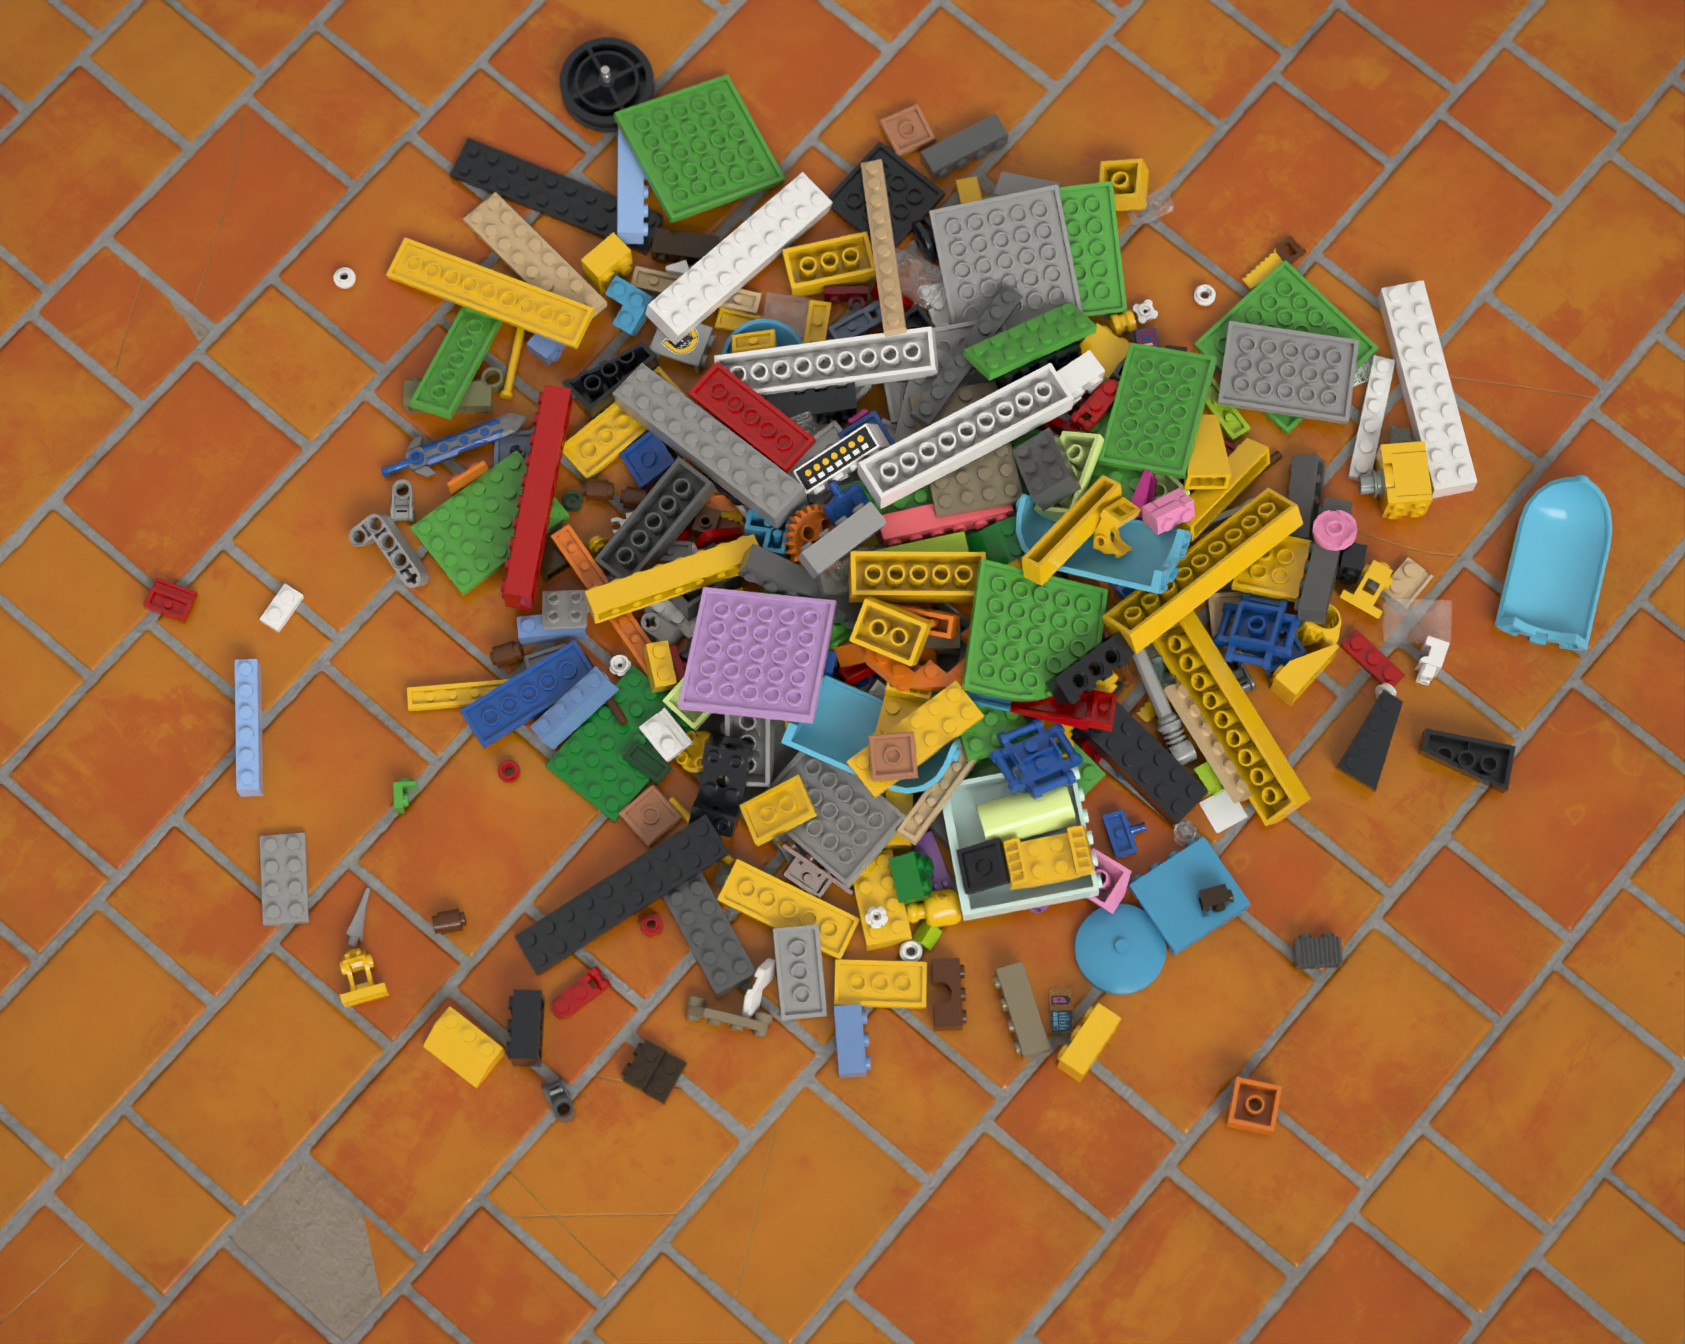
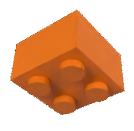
M1236 1077L1233 1082L1225 1126L1271 1136L1275 1130L1282 1086Z

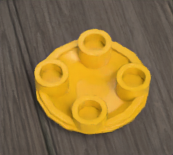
M689 731L686 733L693 744L685 748L676 757L677 762L684 770L690 773L702 772L704 766L701 765L703 751L711 733L707 731Z

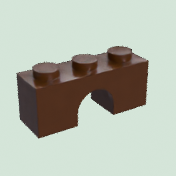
M960 958L932 959V986L946 987L951 993V998L947 1003L934 1004V1031L962 1030L963 1024H967L966 1010H962V1001H966L965 987H961V979L965 978L964 965H960Z

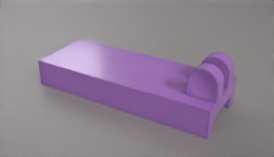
M933 832L924 833L916 846L914 844L912 846L915 852L928 855L934 863V871H932L934 878L930 879L932 891L953 889Z

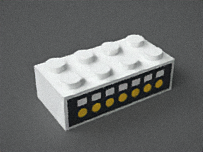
M866 423L795 469L793 473L799 483L805 487L806 494L824 495L831 491L828 483H831L833 480H836L839 484L845 482L851 477L850 473L855 470L858 472V462L889 447L890 444L878 424Z

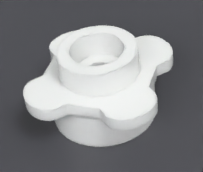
M1149 299L1145 300L1142 304H1135L1133 306V312L1136 313L1139 323L1144 324L1151 319H1156L1158 316V312L1152 306L1153 302Z

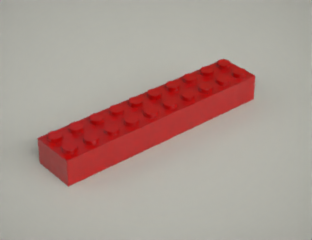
M546 384L544 385L543 392L540 391L537 404L539 408L538 412H535L533 422L535 428L534 433L531 432L529 442L531 449L530 453H527L525 466H527L526 474H523L521 482L523 495L519 494L517 502L519 516L515 515L513 522L515 537L511 536L509 542L511 558L507 557L505 563L507 579L503 578L501 583L502 599H505V606L529 611L533 609L572 408L570 388Z

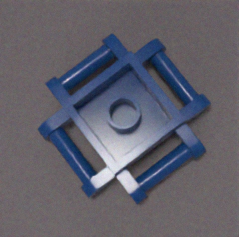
M1244 592L1239 604L1224 603L1222 608L1223 616L1218 632L1214 635L1213 642L1218 647L1228 646L1225 662L1233 663V661L1262 666L1263 669L1270 670L1274 655L1284 660L1291 659L1293 653L1291 648L1297 627H1300L1302 620H1298L1297 615L1287 613L1289 601L1261 598ZM1236 614L1230 636H1226L1231 616ZM1283 623L1288 624L1283 646H1277ZM1236 648L1241 649L1242 653L1235 652Z
M1034 718L1028 724L1006 733L1003 731L997 734V739L1002 749L994 750L990 753L989 757L993 763L997 764L1004 775L1011 793L1024 789L1025 792H1029L1033 799L1036 800L1048 791L1076 782L1075 774L1070 769L1079 766L1083 762V758L1079 753H1076L1066 737L1062 724H1055L1049 730H1045L1041 719ZM1032 731H1035L1037 734L1013 745L1009 742ZM1054 738L1058 739L1069 759L1064 761L1061 756L1062 752Z

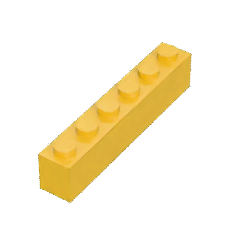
M1246 438L1228 457L1232 473L1228 488L1196 489L1189 496L1194 501L1195 516L1188 522H1182L1174 528L1192 532L1190 541L1193 542L1270 464L1268 446Z
M1102 475L1021 558L1024 578L1043 586L1095 532L1102 519L1100 517L1102 510L1122 498L1121 483Z

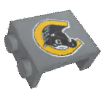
M699 324L675 345L657 327L649 349L657 356L658 360L660 356L694 366L695 373L699 374L701 367H706L709 357L706 354L709 348H713L716 336L713 334V327Z

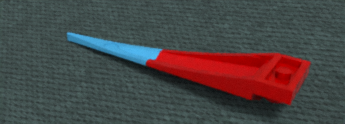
M965 690L974 704L1087 731L1088 728L1112 731L1117 694L1092 690L1088 693L1084 691L1080 694L1081 699L1074 704L1069 705L1065 703L1059 706L1054 696L1037 701L1022 702L1004 700Z

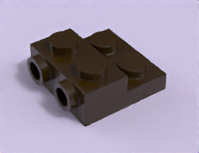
M645 1040L644 1044L639 1042L633 1053L636 1058L632 1064L628 1062L622 1072V1075L625 1076L623 1081L660 1103L665 1104L687 1063L648 1040Z

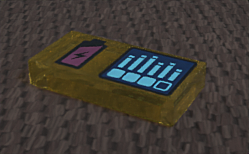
M1072 988L1049 989L1050 1035H1072L1073 1033Z

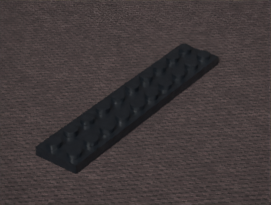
M470 138L467 139L450 173L451 178L491 194L496 192L503 199L603 239H606L613 232L617 236L618 197ZM648 210V217H644V223H648V236H643V244L625 245L629 249L647 256L653 243L655 228H660L664 216Z
M705 814L514 937L536 975L539 976L731 853L710 818Z

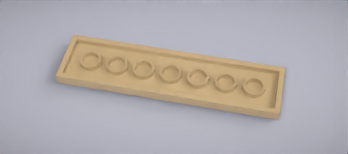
M496 192L463 218L464 223L523 282L590 306L595 310L593 317L608 306L607 301Z

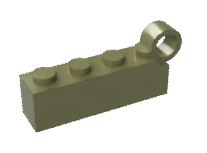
M495 367L487 368L482 373L481 378L472 381L455 413H493V392H498L504 386V377L501 370ZM491 375L500 377L499 382L493 385L488 384L486 380ZM420 378L404 381L403 407L406 413H428L410 406V401L422 380Z

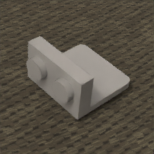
M587 590L543 591V629L586 628L587 613H589L585 597V591Z

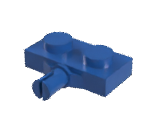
M833 480L831 483H828V486L834 496L829 503L822 507V510L831 525L837 527L835 522L843 516L849 518L854 514L852 510L861 503L867 504L869 499L859 483H853L847 489L841 490L837 481Z
M1124 809L1102 815L1101 818L1115 860L1136 854L1138 850L1134 836L1137 833L1147 831L1145 822L1132 826L1126 818Z

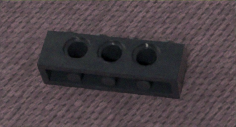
M1119 631L1102 640L1045 682L1059 706L1065 703L1072 705L1081 699L1080 694L1082 692L1088 693L1096 688L1097 681L1100 679L1104 681L1113 675L1112 670L1116 667L1121 669L1129 663L1128 658L1133 656L1134 652ZM1105 654L1108 656L1109 662H1107ZM1089 666L1092 668L1093 674L1090 673ZM1073 678L1076 680L1077 686L1074 685Z

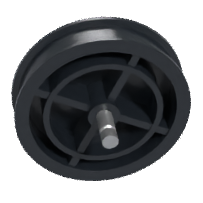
M602 37L581 44L567 57L560 73V90L567 112L577 123L593 131L617 132L618 125L613 117L615 112L653 100L654 76L648 58L638 47L619 38Z

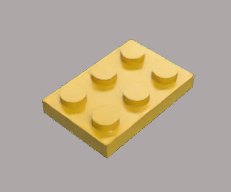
M799 774L739 805L754 843L757 846L818 815L803 779Z

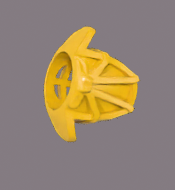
M1329 604L1325 624L1301 621L1300 627H1297L1296 636L1303 646L1325 642L1327 646H1331L1337 643L1342 620L1339 611L1333 605Z

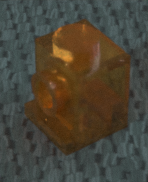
M1132 657L1128 658L1129 663L1121 669L1116 667L1112 670L1118 676V681L1124 683L1126 688L1141 679Z

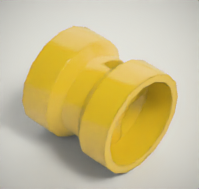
M1131 310L1124 311L1121 315L1113 314L1109 316L1110 327L1115 336L1122 335L1126 330L1129 332L1137 330L1135 317Z

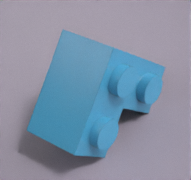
M615 276L605 294L623 306L612 324L637 337L648 318L645 315L647 306L655 298L624 279Z
M748 510L744 528L745 536L754 534L757 543L763 545L764 549L787 559L788 554H785V552L789 549V546L783 545V543L788 541V538L783 533H789L790 530L785 525L792 524V522L788 518L779 529H776L756 512Z

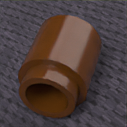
M587 479V483L582 484V496H586V501L608 502V500H613L614 482Z
M627 486L626 490L621 491L620 503H623V508L635 510L649 492L647 489Z
M510 641L492 647L490 658L493 665L502 668L520 662V659L525 658V654L520 641Z
M459 908L438 912L437 915L432 916L435 934L441 933V935L463 931V926L467 925L465 913L460 912Z

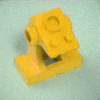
M1124 497L1104 508L1100 514L1102 519L1093 534V549L1101 550L1103 554H1115V558H1120V556L1131 551L1133 548L1121 539L1119 528L1136 518L1141 509Z
M1373 560L1371 565H1365L1361 576L1364 578L1356 592L1352 593L1344 589L1340 598L1379 619L1384 610L1374 604L1383 588L1388 590L1394 580L1391 577L1393 570L1390 569L1388 564ZM1368 578L1380 584L1374 596L1363 590Z
M360 948L346 951L347 954L343 955L342 962H340V968L343 975H348L351 992L340 994L343 1006L346 1008L389 996L385 982L376 985L374 983L371 968L374 967L372 955H367L366 949L361 951ZM365 970L368 982L356 985L353 973Z

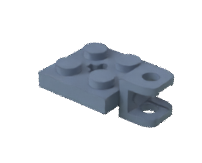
M518 430L516 433L496 440L494 446V466L508 457L511 452H514L515 448H519L522 452L521 456L526 461L527 453H530L531 449L529 445L531 432L534 433V430Z

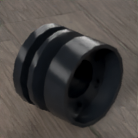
M923 217L921 222L918 220L912 222L911 227L919 251L926 261L931 264L936 261L938 255L931 222L927 217Z

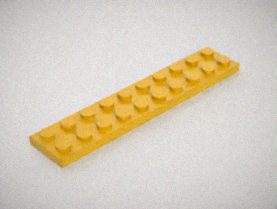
M404 238L386 274L389 279L574 349L578 348L595 313L594 308L408 238Z

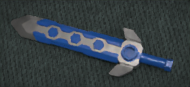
M507 413L422 446L423 436L414 438L407 447L406 459L387 467H382V474L385 478L410 467L411 471L415 472L416 475L427 478L436 475V472L428 466L516 433L525 422L526 416Z

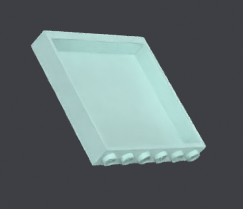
M1078 766L1070 769L1075 774L1076 782L1071 785L1066 784L1077 824L1020 840V842L1067 833V828L1083 825L1086 828L1085 823L1089 822L1087 809L1082 810L1081 801H1085L1083 788H1078L1077 780L1080 779ZM1002 773L963 780L943 807L964 921L1099 896V888L1103 887L1100 874L1096 875V873L1032 888L1010 890L1009 884L971 895L965 894L956 850L986 841L976 805L1016 794L1011 793L1008 788V782ZM1087 831L1090 845L1094 844L1092 832ZM1094 852L1092 857L1095 867L1098 866L1096 852Z

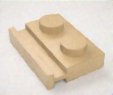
M1407 557L1391 576L1394 580L1388 590L1383 588L1381 593L1406 611L1432 580L1433 575H1429L1424 568Z

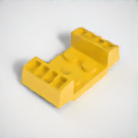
M887 682L877 727L873 735L884 734L929 701L932 692L921 691V689L898 691Z
M1083 825L1067 828V833L1023 842H1020V838H1014L1002 843L1010 879V890L1032 888L1096 873L1087 829Z

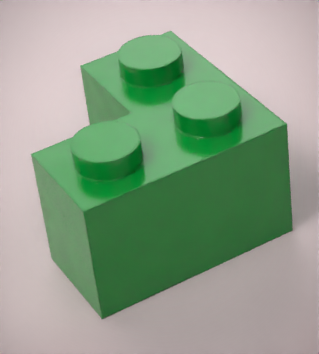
M913 851L888 859L899 903L908 905L932 898L930 879L934 878L932 872L934 871V863L928 855Z

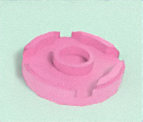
M1336 509V511L1331 512L1327 510L1318 515L1313 522L1312 534L1320 547L1338 551L1346 549L1353 544L1357 537V523L1349 513L1343 510Z

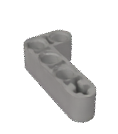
M371 514L351 529L349 533L350 543L358 547L368 546L376 542L407 587H423L428 583L429 573L388 514ZM378 518L381 521L380 528H378L376 525V521ZM361 531H362V532L364 533V535H365L364 541H362V540L360 539V532H361ZM390 536L394 540V544L392 547L389 545L388 541ZM402 554L406 557L405 564L401 562Z

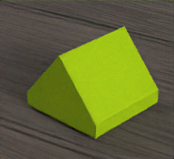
M922 921L912 940L931 952L942 931L938 927L929 926L925 921Z

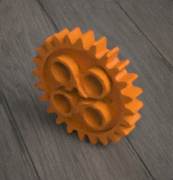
M812 504L810 507L803 506L802 510L795 511L796 516L789 518L792 524H786L785 526L790 531L789 533H783L788 538V541L784 542L783 545L789 546L785 554H792L789 561L797 562L796 564L804 567L797 558L802 553L800 550L802 545L809 541L818 540L817 536L827 528L830 531L835 528L822 510V507L825 506L824 504L818 506L817 504ZM838 559L834 565L820 575H831L832 571L839 570L838 565L844 564V560Z

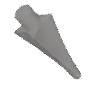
M370 888L365 889L357 912L346 932V935H348L347 939H349L347 946L356 948L358 941L363 942Z

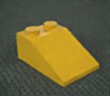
M1334 644L1291 660L1286 666L1281 664L1270 680L1273 682L1270 690L1287 705L1291 706L1334 659L1339 646Z

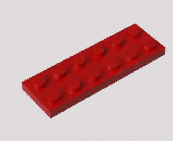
M718 361L688 392L690 398L786 473L816 442L812 435Z

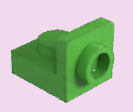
M410 778L399 779V782H393L394 809L396 814L405 813V806H409V794L405 793V791H418L417 782L412 781Z

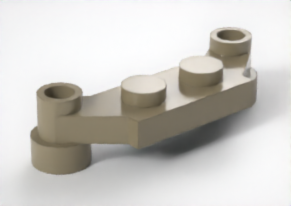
M688 996L686 1020L699 1022L700 1018L708 1019L707 1024L721 1026V1023L730 1025L729 1029L743 1032V1029L746 1028L753 1030L752 1035L766 1038L768 1026L772 1024L773 1015L755 1012L753 1020L705 1008V999Z

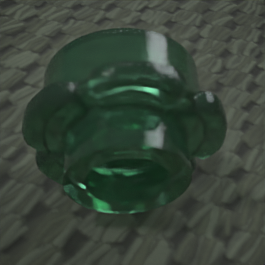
M569 491L563 496L562 503L565 510L576 512L582 508L584 499L578 492Z

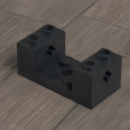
M711 732L703 751L701 765L704 766L697 798L692 805L688 825L706 814L719 835L732 838L740 818L741 809L739 805L743 804L755 748L754 742ZM722 775L727 776L730 784L722 785L718 781V777Z

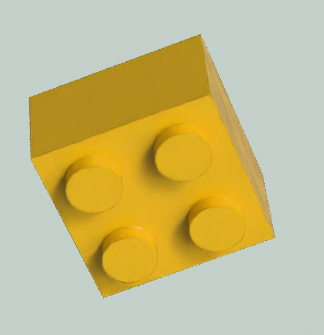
M1141 158L1101 161L1099 182L1112 181L1116 211L1146 209L1149 170L1144 160Z
M614 232L581 259L584 277L600 294L607 291L615 276L620 278L626 277L633 267L631 250Z

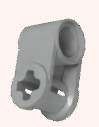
M404 479L396 481L392 487L390 517L394 523L396 521H410V523H414L415 520L414 490L410 482ZM400 489H409L406 495H398Z
M653 612L646 613L641 618V628L653 642L668 640L669 645L677 644L683 636V632L678 627L668 623ZM653 622L654 626H650L648 628L647 624H651Z

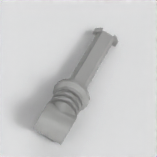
M1144 648L1137 654L1134 653L1131 657L1157 714L1158 727L1156 729L1162 735L1165 734L1164 740L1167 739L1165 742L1166 745H1169L1167 751L1182 766L1196 760L1197 755L1189 739H1185L1187 737L1186 734H1182L1184 729H1180L1182 727V720L1176 713L1172 712L1146 649Z

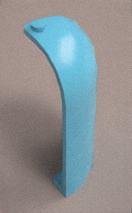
M1578 474L1575 477H1564L1550 481L1538 489L1526 503L1519 519L1494 625L1500 630L1513 636H1518V634L1529 637V642L1544 646L1546 642L1559 644L1560 649L1587 650L1611 546L1613 529L1611 510L1607 499L1598 486L1589 480V477Z
M1022 494L1016 503V535L1021 549L1027 553L1056 522L1038 514L1034 510L1036 503L1032 500L1031 496ZM1133 519L1119 528L1121 539L1133 548L1131 551L1120 556V558H1115V554H1103L1101 550L1093 549L1092 534L1057 570L1161 594L1168 589L1167 583H1173L1179 572V568H1176L1179 559H1184L1186 556L1192 532L1173 528L1168 532L1165 531L1156 535L1143 521Z
M823 674L814 724L790 721L781 743L855 775L848 766L847 761L869 745L868 735L875 733L884 699ZM957 737L918 766V778L899 780L889 790L909 794L925 791L939 782L952 761L957 763L962 752L959 749L960 738Z

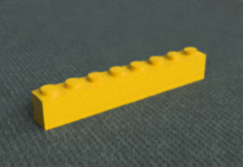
M754 534L741 536L737 540L728 543H720L708 550H699L693 555L679 557L664 565L658 564L652 569L643 572L638 571L622 579H614L602 586L591 587L585 591V597L595 624L738 576L737 574L745 552L752 544L758 545Z

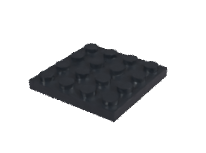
M879 141L834 189L828 198L833 202L830 210L859 233L867 231L869 241L871 242L861 163L882 159L896 250L912 232L911 223L917 220L921 222V218L926 217L929 211L933 210L945 197V192Z

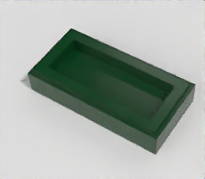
M638 740L623 756L627 763L658 786L672 770V766Z

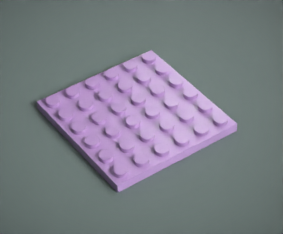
M703 587L678 703L679 709L814 724L837 607L836 600Z

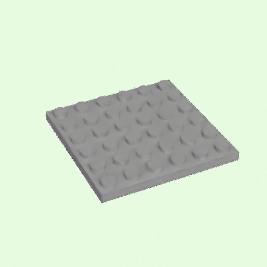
M1058 184L929 211L951 325L979 320L1004 284L1023 296L1020 303L1005 322L1006 329L1015 327L1068 302L1073 303L1083 313Z

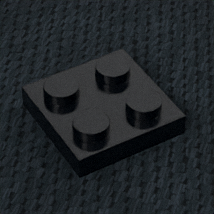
M1000 838L956 850L966 895L1010 883L1004 849Z

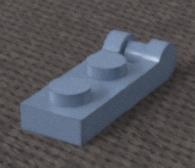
M880 300L869 304L828 327V332L833 340L862 336L874 328L883 325ZM875 313L877 317L873 319L870 314Z

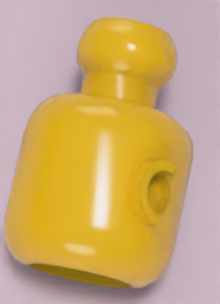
M954 889L930 891L932 898L922 900V903L915 902L905 905L909 923H916L920 919H925L926 924L929 926L942 927L955 925L962 919L959 894Z

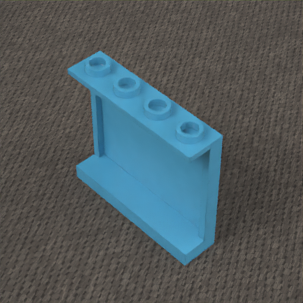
M1205 837L1199 840L1197 838L1192 839L1185 845L1187 848L1181 852L1175 850L1167 856V861L1162 864L1160 862L1153 864L1148 868L1149 872L1144 876L1138 874L1129 881L1131 884L1128 886L1127 891L1132 892L1169 945L1168 950L1173 957L1247 910L1251 904ZM1226 883L1227 890L1231 889L1234 902L1229 903L1224 911L1213 913V910H1210L1208 916L1203 917L1197 898L1199 890Z

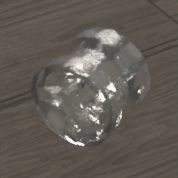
M1181 820L1173 830L1174 841L1179 845L1185 846L1195 838L1197 833L1196 826L1189 820Z

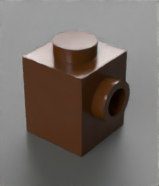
M705 506L702 507L696 515L692 527V535L696 540L705 530L719 528L722 519L721 511Z

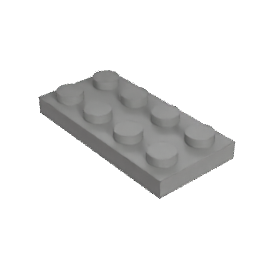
M293 833L260 836L263 926L310 923L306 834Z
M819 924L773 928L781 1020L827 1016Z

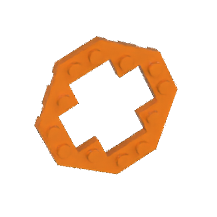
M936 603L917 604H919L922 608L930 609ZM948 603L971 621L973 603ZM970 626L960 635V639L966 644L968 643ZM865 648V664L898 691L921 689V691L940 692V689H945L954 681H957L962 686L965 658L948 673L931 660L914 673L904 663Z

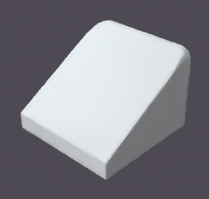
M685 260L666 266V273L682 276L689 270Z

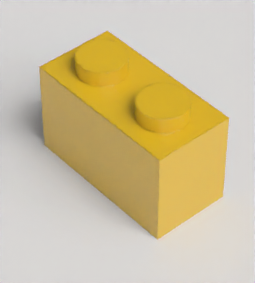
M668 640L646 644L642 651L651 693L672 690L677 685Z

